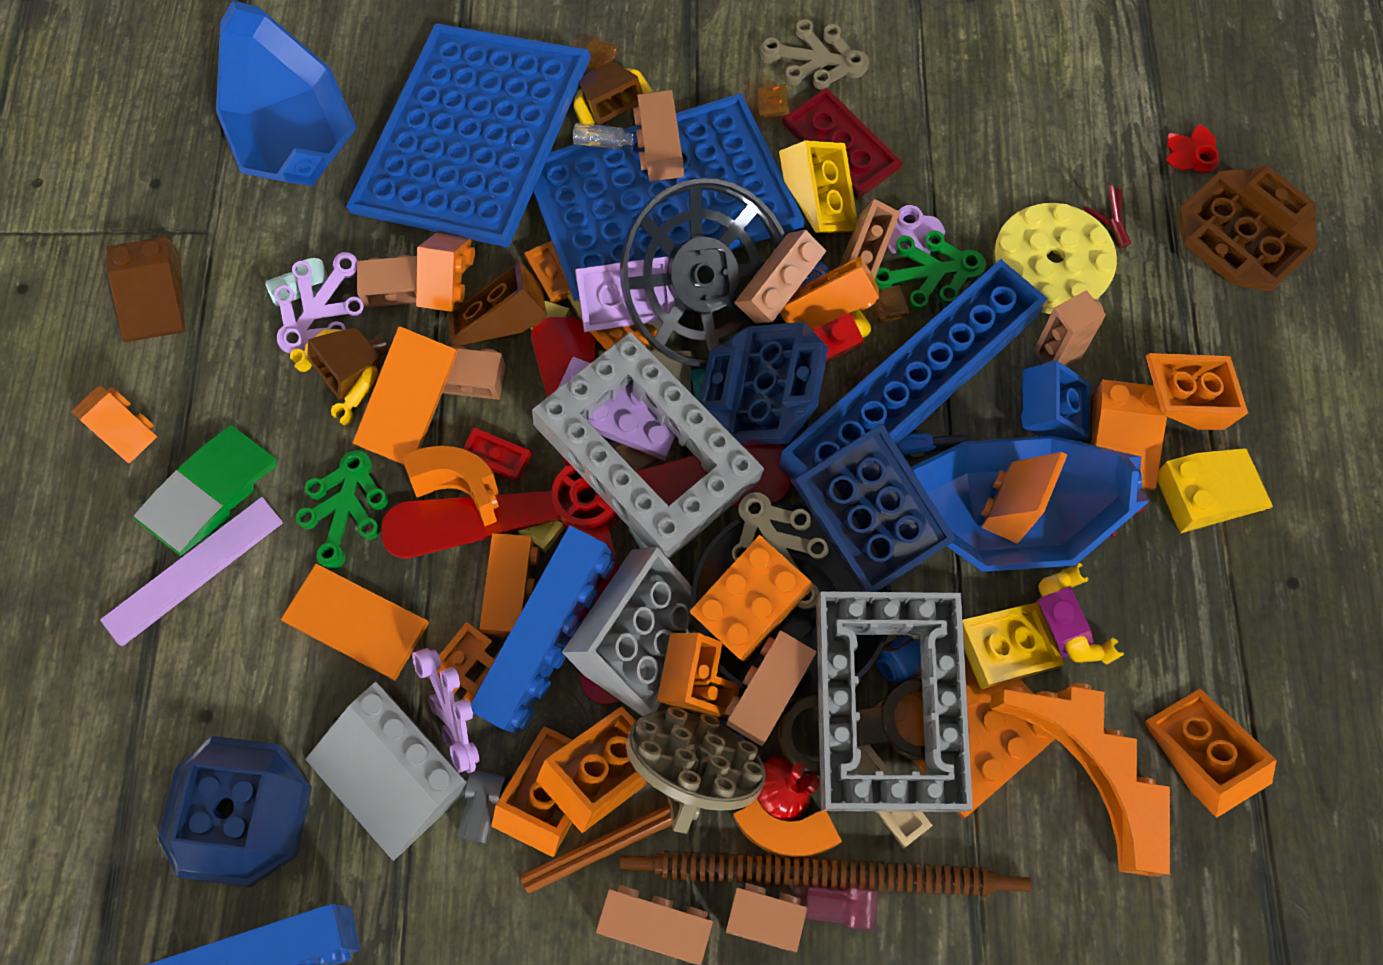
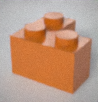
M436 232L417 247V307L452 312L463 302L465 285L461 284L462 273L470 265H473L475 259V249L471 247L470 238Z
M99 385L71 411L127 463L132 462L157 438L151 431L154 425L141 413L135 417L127 409L131 403L112 387L105 390Z
M670 633L657 701L698 715L707 713L717 718H729L730 716L725 714V711L735 695L738 696L740 687L737 683L716 676L722 642L700 633Z

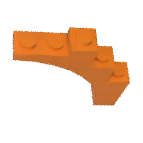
M1072 683L1069 688L1057 693L1040 691L1036 695L1025 693V688L1005 686L1004 690L991 695L990 709L1017 716L1040 727L1062 743L1082 764L1098 788L1110 815L1117 842L1119 872L1145 876L1170 875V787L1156 785V779L1137 777V739L1123 737L1122 731L1104 730L1105 692L1091 690V685Z

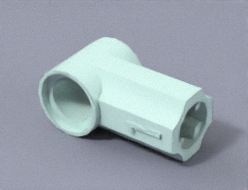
M309 258L304 261L311 266L310 282L313 297H315L328 279V275L321 259ZM301 265L297 267L296 273L304 276L308 273V269L306 266ZM293 272L267 280L265 283L276 307L280 306V304L276 301L274 292L279 286L285 285L290 287L294 294L293 300L301 298L298 280L294 277ZM282 290L279 292L278 298L286 301L290 298V293Z

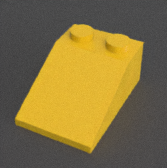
M803 141L780 150L784 182L815 233H853L858 219L845 143Z
M1247 449L1195 453L1166 461L1158 471L1157 482L1179 533L1273 507Z

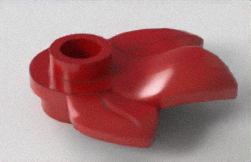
M1201 124L1195 128L1191 137L1169 133L1167 136V147L1171 154L1166 158V161L1178 170L1194 169L1199 173H1210L1217 168L1220 161L1219 152L1215 148L1216 138Z

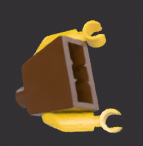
M609 62L597 69L589 67L585 70L583 77L579 81L580 89L576 91L573 104L581 127L586 129L585 140L588 141L593 137L598 138L602 136L601 131L594 128L593 124L596 123L598 126L639 105L637 95L653 92L648 82L638 70L623 68L614 62Z
M356 328L346 330L323 329L315 337L308 339V343L304 345V350H292L290 359L296 363L295 368L300 372H306L313 366L339 400L345 399L344 403H337L332 406L331 414L336 418L345 410L340 423L348 425L354 418L353 411L351 410L352 407H357L378 378L379 356L388 352L387 344L380 336L367 341Z

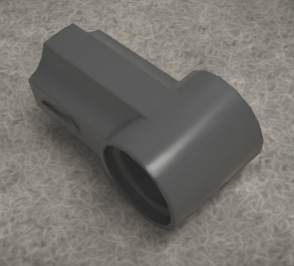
M476 769L470 773L465 790V800L467 802L457 837L488 844L495 806L508 785L507 776Z

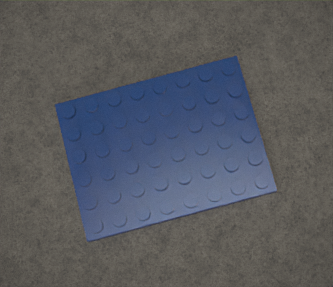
M435 23L346 206L350 214L470 238V240L509 248L578 89L579 81L583 77L591 59L589 50Z
M741 93L676 113L684 168V177L649 182L648 170H641L639 152L645 151L644 147H638L636 130L642 129L641 125L549 153L533 193L574 301L579 300L575 269L620 263L622 247L628 229L638 212L662 190L683 181L707 178L732 182L747 189L762 200L775 215L784 233L804 227V218L784 182L783 176ZM702 190V209L718 211L735 220L746 207L742 202L725 193ZM689 191L681 192L665 199L648 214L659 228L671 217L684 211H689ZM756 215L744 228L753 243L771 238L762 221ZM702 219L703 237L719 240L727 230L725 226L715 221ZM689 220L678 224L666 234L677 246L690 240ZM641 226L634 236L628 262L644 260L648 244L652 239ZM736 237L729 246V249L734 250L743 247V245ZM658 245L654 258L668 257L670 259V256Z

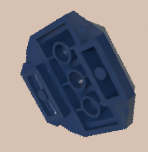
M805 322L747 327L734 335L726 344H720L710 350L699 402L741 445L788 444L795 434L808 427L810 416L818 407L828 347Z
M211 736L175 768L157 839L177 878L252 887L279 867L284 866L297 857L312 786L306 777L302 775L284 747L279 744ZM233 801V813L229 817L224 818L223 809L225 805Z

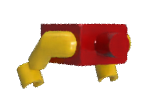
M859 308L813 329L814 333L828 347L825 365L860 349L864 342L863 338L870 334V324Z

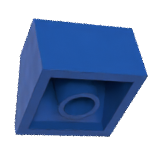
M1057 360L1024 369L1023 383L1021 385L1023 394L1021 421L1023 428L1038 437L1056 436L1075 441L1091 440V383Z

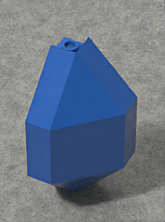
M233 0L220 21L216 113L240 173L314 186L357 129L331 68L260 7Z
M1056 436L966 441L911 467L956 538L947 547L982 572L1075 566L1150 501L1141 490V456ZM1058 452L1067 454L1043 515L1018 544L981 528L985 517L980 514L988 497L993 499L997 489L992 486L1000 470L1006 471L1012 462Z

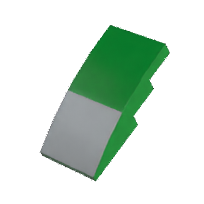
M230 425L184 462L136 512L134 520L181 556L230 519V510L254 492L253 484L277 467V459Z

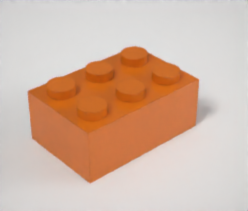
M759 535L689 612L733 654L746 662L811 591L814 585Z
M622 706L546 758L536 779L537 783L581 833L585 832L648 784L633 767L627 755V738L632 725L636 721Z

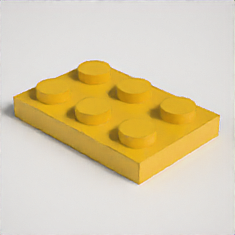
M1037 602L962 620L964 650L981 689L1054 670L1065 664Z

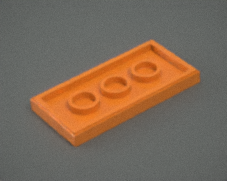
M399 326L353 444L404 465L401 455L418 450L422 446L459 350Z
M315 564L281 618V621L394 681H396L429 625L426 619L318 564Z

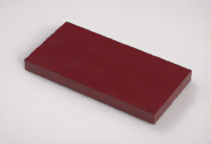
M827 87L783 117L782 124L800 142L845 143L853 195L857 200L902 168L903 162Z

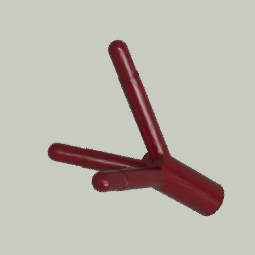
M1109 184L1108 192L1113 219L1088 206H1085L1083 210L1110 226L1119 248H1124L1130 245L1131 241L1121 220L1122 189H1116L1115 195L1114 185Z

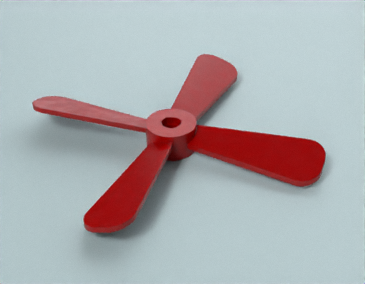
M549 317L543 319L532 330V343L547 397L558 389L572 357L589 363L596 360L595 338L590 331L584 332L583 322L573 317ZM781 444L742 445L759 462L764 470L759 482L729 508H739L741 500L746 495L754 492L764 494L770 500L771 505L781 502L788 494L791 486V478L779 468L781 453L785 448ZM695 455L636 471L668 507L708 474L700 466L701 461ZM563 457L565 468L555 478L552 491L495 495L499 506L493 509L497 520L495 523L484 526L476 504L471 497L407 501L394 506L386 513L382 521V542L391 555L397 558L409 559L492 538V533L507 534L559 520L566 530L570 525L606 543L614 554L615 558L613 561L616 562L614 570L607 580H602L597 589L600 592V597L619 569L609 530L617 523L620 517ZM591 493L595 495L591 502L583 503L579 501L580 497L584 494ZM754 503L750 507H758L761 505L758 503ZM586 609L581 618L582 621H584L591 609ZM581 673L582 688L591 701L600 705H612L622 702Z

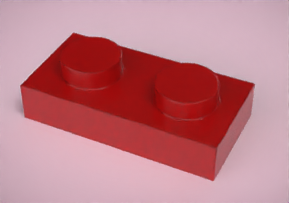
M473 428L463 447L464 450L480 457L490 467L492 472L516 482L519 481L532 456L530 450L477 428Z

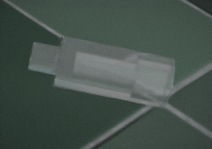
M576 123L573 130V142L575 145L621 149L622 145L632 146L633 133H624L622 127Z

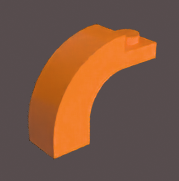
M451 446L426 447L401 455L416 497L440 489H458L467 493L474 500L484 526L497 522L493 509L499 507L495 495L499 494L490 467L480 457L470 451Z
M756 799L750 805L743 807L744 809L733 814V819L741 832L756 846L773 855L807 858L824 853L842 842L827 811H819L799 821H782L768 814L762 808L758 799Z

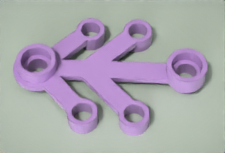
M342 252L334 258V270L315 297H313L310 282L311 266L305 261H297L293 265L292 272L298 280L304 310L297 322L295 321L291 305L294 299L292 289L285 285L276 288L274 296L280 304L284 324L277 333V342L283 351L291 353L294 349L304 350V345L308 343V339L315 337L323 329L340 326L342 330H346L344 324L338 321L330 323L327 328L307 330L314 319L346 314L358 316L362 313L364 305L358 297H350L346 302L325 305L342 280L356 274L357 259L353 254ZM348 259L351 261L352 266L349 269H343L340 267V261ZM298 266H306L308 273L304 276L298 275L296 273ZM282 290L290 293V298L286 301L278 298V294ZM350 302H358L360 309L357 312L350 311L348 308ZM289 333H296L299 336L298 342L294 344L289 343L287 335Z
M425 648L413 652V664L420 678L429 676L436 694L429 696V705L433 714L437 715L446 724L441 726V735L444 743L450 746V757L458 773L463 771L467 773L474 772L476 768L475 763L479 762V754L473 742L469 743L466 721L473 718V712L467 699L454 701L453 689L460 686L457 671L454 667L440 671L439 678L437 670L441 669V661L437 651Z

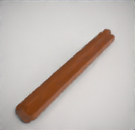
M670 805L662 807L522 874L521 882L525 891L532 893L671 826Z

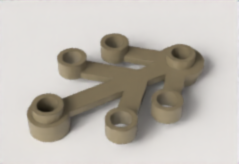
M807 19L800 20L797 23L796 35L798 38L803 39L812 50L785 46L773 37L767 38L760 46V58L766 64H776L782 57L808 61L802 66L790 65L787 67L785 80L790 85H798L803 78L815 72L813 85L815 88L823 90L826 87L828 88L832 82L845 75L850 78H859L869 67L868 56L862 51L852 50L841 38V28L836 24H829L824 28L823 38L825 42L832 44L839 54L828 51L813 33V23ZM827 65L837 66L829 72L821 69ZM824 78L826 81H819L818 79Z
M757 492L750 493L741 500L739 514L745 521L740 542L732 550V556L735 561L738 559V551L742 548L747 549L754 541L757 528L760 529L765 540L797 569L798 567L787 549L807 553L814 559H823L828 554V545L823 539L813 538L808 540L776 532L770 521L792 524L796 530L804 531L811 525V517L806 510L797 509L789 511L773 507L770 500L764 494ZM754 503L761 505V510L757 514H751L749 511L750 506ZM803 514L807 517L806 523L801 526L796 525V516ZM815 543L824 545V550L821 554L812 553V546ZM815 585L811 589V598L808 601L801 600L797 605L799 608L810 610L816 607V599L820 592Z

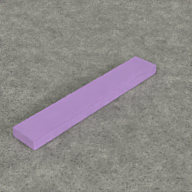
M263 497L259 498L105 615L100 621L117 644L123 647L283 524V521Z

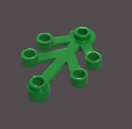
M933 230L926 236L925 247L929 251H938L952 260L941 262L917 248L912 237L904 235L897 240L895 246L897 254L904 257L907 256L922 266L895 271L880 267L875 276V281L879 288V295H883L891 290L893 284L926 279L920 289L912 292L909 298L911 309L921 311L925 309L929 296L944 275L956 273L950 285L943 286L938 295L940 303L948 306L958 297V292L967 279H975L982 275L986 267V261L978 251L958 250L944 241V236L941 232ZM936 238L939 243L933 244L929 239ZM906 243L910 248L903 249L900 244ZM966 261H973L976 265L969 266ZM877 276H885L887 280L880 281L878 280ZM950 292L953 298L948 299L943 293ZM920 297L924 303L917 304L913 299Z
M354 450L348 452L342 457L339 469L321 480L318 478L308 480L305 484V492L314 500L323 498L327 490L343 481L344 483L339 493L313 509L302 508L296 514V521L303 529H312L319 520L335 511L327 541L319 547L316 554L317 561L328 570H337L345 562L346 555L340 544L350 512L358 523V532L364 539H375L380 532L378 524L375 520L369 518L355 496L359 482L367 493L366 500L372 509L381 510L388 503V497L384 491L377 488L369 475L372 469V462L363 451ZM360 461L357 468H350L352 463ZM315 485L321 486L318 492L311 493V489ZM375 496H382L380 502L372 503V500ZM311 514V520L307 523H303V517L305 515ZM374 525L372 532L364 533L366 526ZM328 550H334L332 557L324 558V554Z

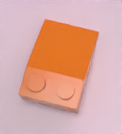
M1149 353L1146 356L1163 415L1197 430H1225L1248 414L1231 356Z
M1102 380L1093 394L1091 445L1141 456V488L1154 490L1157 484L1167 416L1161 412L1154 385Z
M1058 452L1012 462L1006 471L1000 470L992 486L997 489L993 499L988 497L980 514L985 517L981 528L1018 544L1043 515L1067 454Z
M1202 689L1196 690L1145 721L1146 727L1187 787L1216 818L1273 782L1276 759Z
M543 726L498 800L491 827L554 857L572 821L537 783L536 779L544 760L571 742L572 739Z

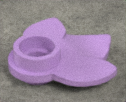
M906 205L898 210L900 215L887 246L889 251L893 254L897 253L895 246L898 238L907 235L913 238L917 248L930 255L931 251L925 247L926 236L933 230L941 232L944 236L945 230L942 223L933 216L923 215L916 206ZM905 220H911L914 223H907ZM906 243L900 244L903 249L910 248Z

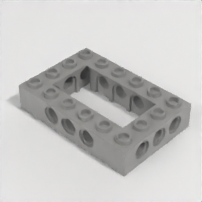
M631 332L532 409L533 425L648 548L658 547L668 560L759 482L764 470L759 462ZM632 381V393L639 403L643 401L657 416V421L661 425L664 423L679 439L678 443L682 447L686 446L701 461L700 466L708 472L707 475L669 507L586 420V418L588 420L592 418L594 411L609 399L613 401L617 398L618 392Z
M820 592L816 599L821 811L965 812L972 810L961 593ZM856 635H920L926 775H920V772H910L902 775H883V771L856 775V767L861 759V749H857L856 722L860 720V713L856 712L855 687L859 683L858 676H855L854 651L857 649Z

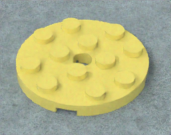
M1060 203L1037 204L1014 214L1001 228L993 250V266L1002 259L1048 298L1041 311L1046 314H1051L1054 307L1086 290L1093 299L1098 300L1109 287L1117 266L1114 242L1105 227L1087 212ZM1053 251L1061 259L1063 258V261L1054 263L1048 259L1047 255Z

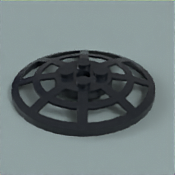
M698 178L683 181L662 190L638 212L628 229L622 247L620 283L624 302L633 323L641 335L656 350L669 359L684 365L706 368L708 359L688 357L666 347L665 344L672 331L686 338L705 340L709 353L710 350L719 345L717 338L734 332L745 321L753 326L782 324L784 320L779 313L773 322L754 323L734 303L737 299L734 295L738 287L739 277L751 276L752 280L766 262H760L755 244L744 230L745 226L756 215L770 234L775 249L784 239L785 233L775 215L762 200L747 189L732 182ZM702 190L725 193L739 200L746 207L735 220L718 211L702 209ZM689 191V211H684L671 217L659 228L648 214L665 199L678 193ZM702 219L715 221L725 226L727 230L719 240L703 237ZM689 220L690 240L677 246L666 234L678 224ZM641 226L652 238L644 256L643 276L628 277L630 248L634 236ZM736 237L746 250L750 262L748 264L738 265L735 256L729 249V246ZM659 245L670 256L667 273L652 275L653 258ZM701 266L705 267L709 273L708 281L705 284L701 283L697 277L698 269ZM653 287H669L676 301L668 314L658 302ZM645 288L651 308L662 321L655 337L647 330L639 318L630 290ZM726 305L738 314L728 324L715 329L712 311L719 310ZM685 309L700 313L703 331L692 330L677 323Z

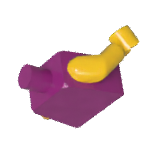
M1081 563L1044 578L1038 586L1042 598L1037 599L1036 602L1040 607L1062 659L1069 656L1072 661L1079 663L1101 660L1105 664H1110L1124 655L1123 652L1120 653L1115 649L1114 645L1118 643L1115 638H1111L1101 645L1093 643L1090 627L1072 591V587L1088 581V577L1083 578L1079 572V567L1083 566Z

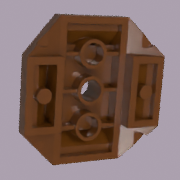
M1269 166L1219 171L1188 199L1176 213L1184 246L1232 285H1237L1239 288H1255L1272 292L1316 249V203Z

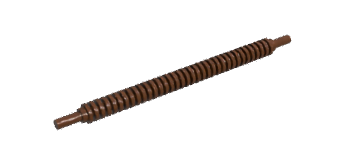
M664 850V854L656 853V857L620 856V870L653 871L655 875L662 876V879L668 880L669 872H672V880H677L678 873H681V880L684 881L687 880V873H690V881H696V874H700V881L705 882V874H709V882H714L715 875H719L718 882L724 883V875L728 876V883H733V876H737V883L742 884L743 876H746V883L752 884V877H756V884L761 885V877H765V885H770L771 878H774V885L780 886V878H783L784 886H789V880L793 879V886L798 887L799 879H802V887H808V880H811V886L817 888L818 880H820L821 888H827V881H830V888L836 889L837 881H839L840 889H845L846 882H848L849 889L855 890L857 882L858 890H864L865 883H867V889L873 891L874 884L876 883L877 891H883L884 884H886V891L892 892L893 885L895 884L896 892H902L904 885L906 893L912 892V886H914L915 893H921L923 886L925 894L931 893V887L934 894H940L942 887L943 895H949L951 888L952 895H959L961 890L962 896H968L970 889L971 896H978L980 892L981 897H987L988 893L994 894L996 890L1031 892L1032 889L1031 877L995 875V872L988 871L987 867H980L979 871L977 867H971L969 874L968 866H962L961 871L959 866H952L950 873L949 865H943L941 872L940 865H933V870L931 871V865L924 864L922 871L921 864H915L913 871L911 863H905L904 870L902 863H896L894 870L893 862H887L886 869H884L883 862H877V868L875 869L874 861H868L867 868H865V861H859L858 868H856L855 860H849V867H846V860H840V865L837 867L836 859H831L830 866H828L827 859H822L821 866H818V858H812V865H809V858H803L802 865H799V857H794L793 864H790V857H784V864H781V856H775V863H771V856H766V862L762 863V855H757L756 862H753V855H747V862H743V854H738V861H734V854H729V861H725V853H720L719 860H715L716 853H710V860H706V852H701V859H697V852H692L691 859H688V851L682 852V858H679V851H673V858H669V850Z

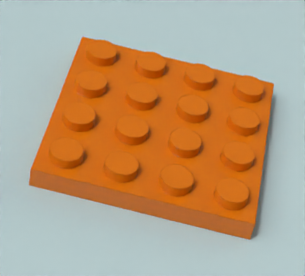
M965 650L964 660L973 809L965 812H956L962 820L1055 740V738L1036 725L1017 716L990 709L991 695L1004 690L1005 686H1019L1025 688V693H1034L1021 679L981 689ZM919 692L905 695L898 702L894 711V723L898 733L907 742L915 746H925L922 693ZM882 700L875 707H881L884 700ZM912 760L918 769L926 775L925 761Z

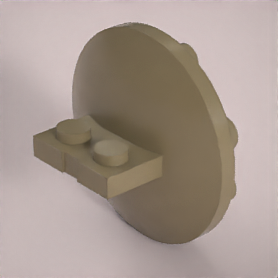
M672 706L667 711H658L639 718L632 725L626 742L629 760L636 771L649 784L667 795L674 832L687 834L692 820H697L700 808L720 811L743 808L754 802L763 788L765 769L757 754L758 748L753 743L745 741L731 729L720 724V720L714 715L704 713L700 716L687 713L679 707Z

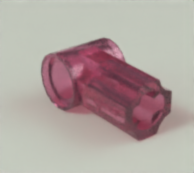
M808 887L806 920L844 924V927L876 930L878 892L860 889L838 891Z

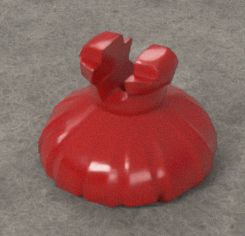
M784 756L770 757L763 763L765 782L758 799L761 801L762 807L774 818L791 822L792 820H797L807 811L811 802V794L816 792L820 781L815 772L809 776L804 773L805 763L796 762L792 766Z

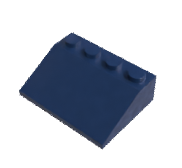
M883 423L791 479L794 487L862 592L879 591L956 540Z

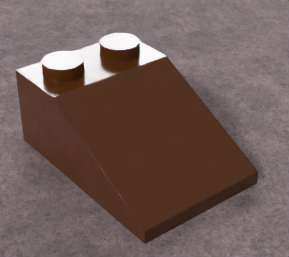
M164 236L107 246V271L122 340L124 342H131L185 332L181 254L169 238Z
M518 261L458 305L452 312L448 313L450 343L455 347L522 333L529 327L537 326L542 322L544 316L547 315L542 286L523 264Z

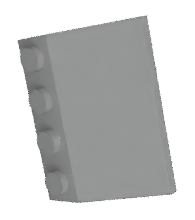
M658 547L631 550L562 653L584 676L640 715L645 716L656 712L662 703L657 701L670 633H696L692 614L689 612L691 610L692 586Z
M374 682L346 708L305 759L393 861L465 794L467 780L463 775L456 771L454 765L377 682Z

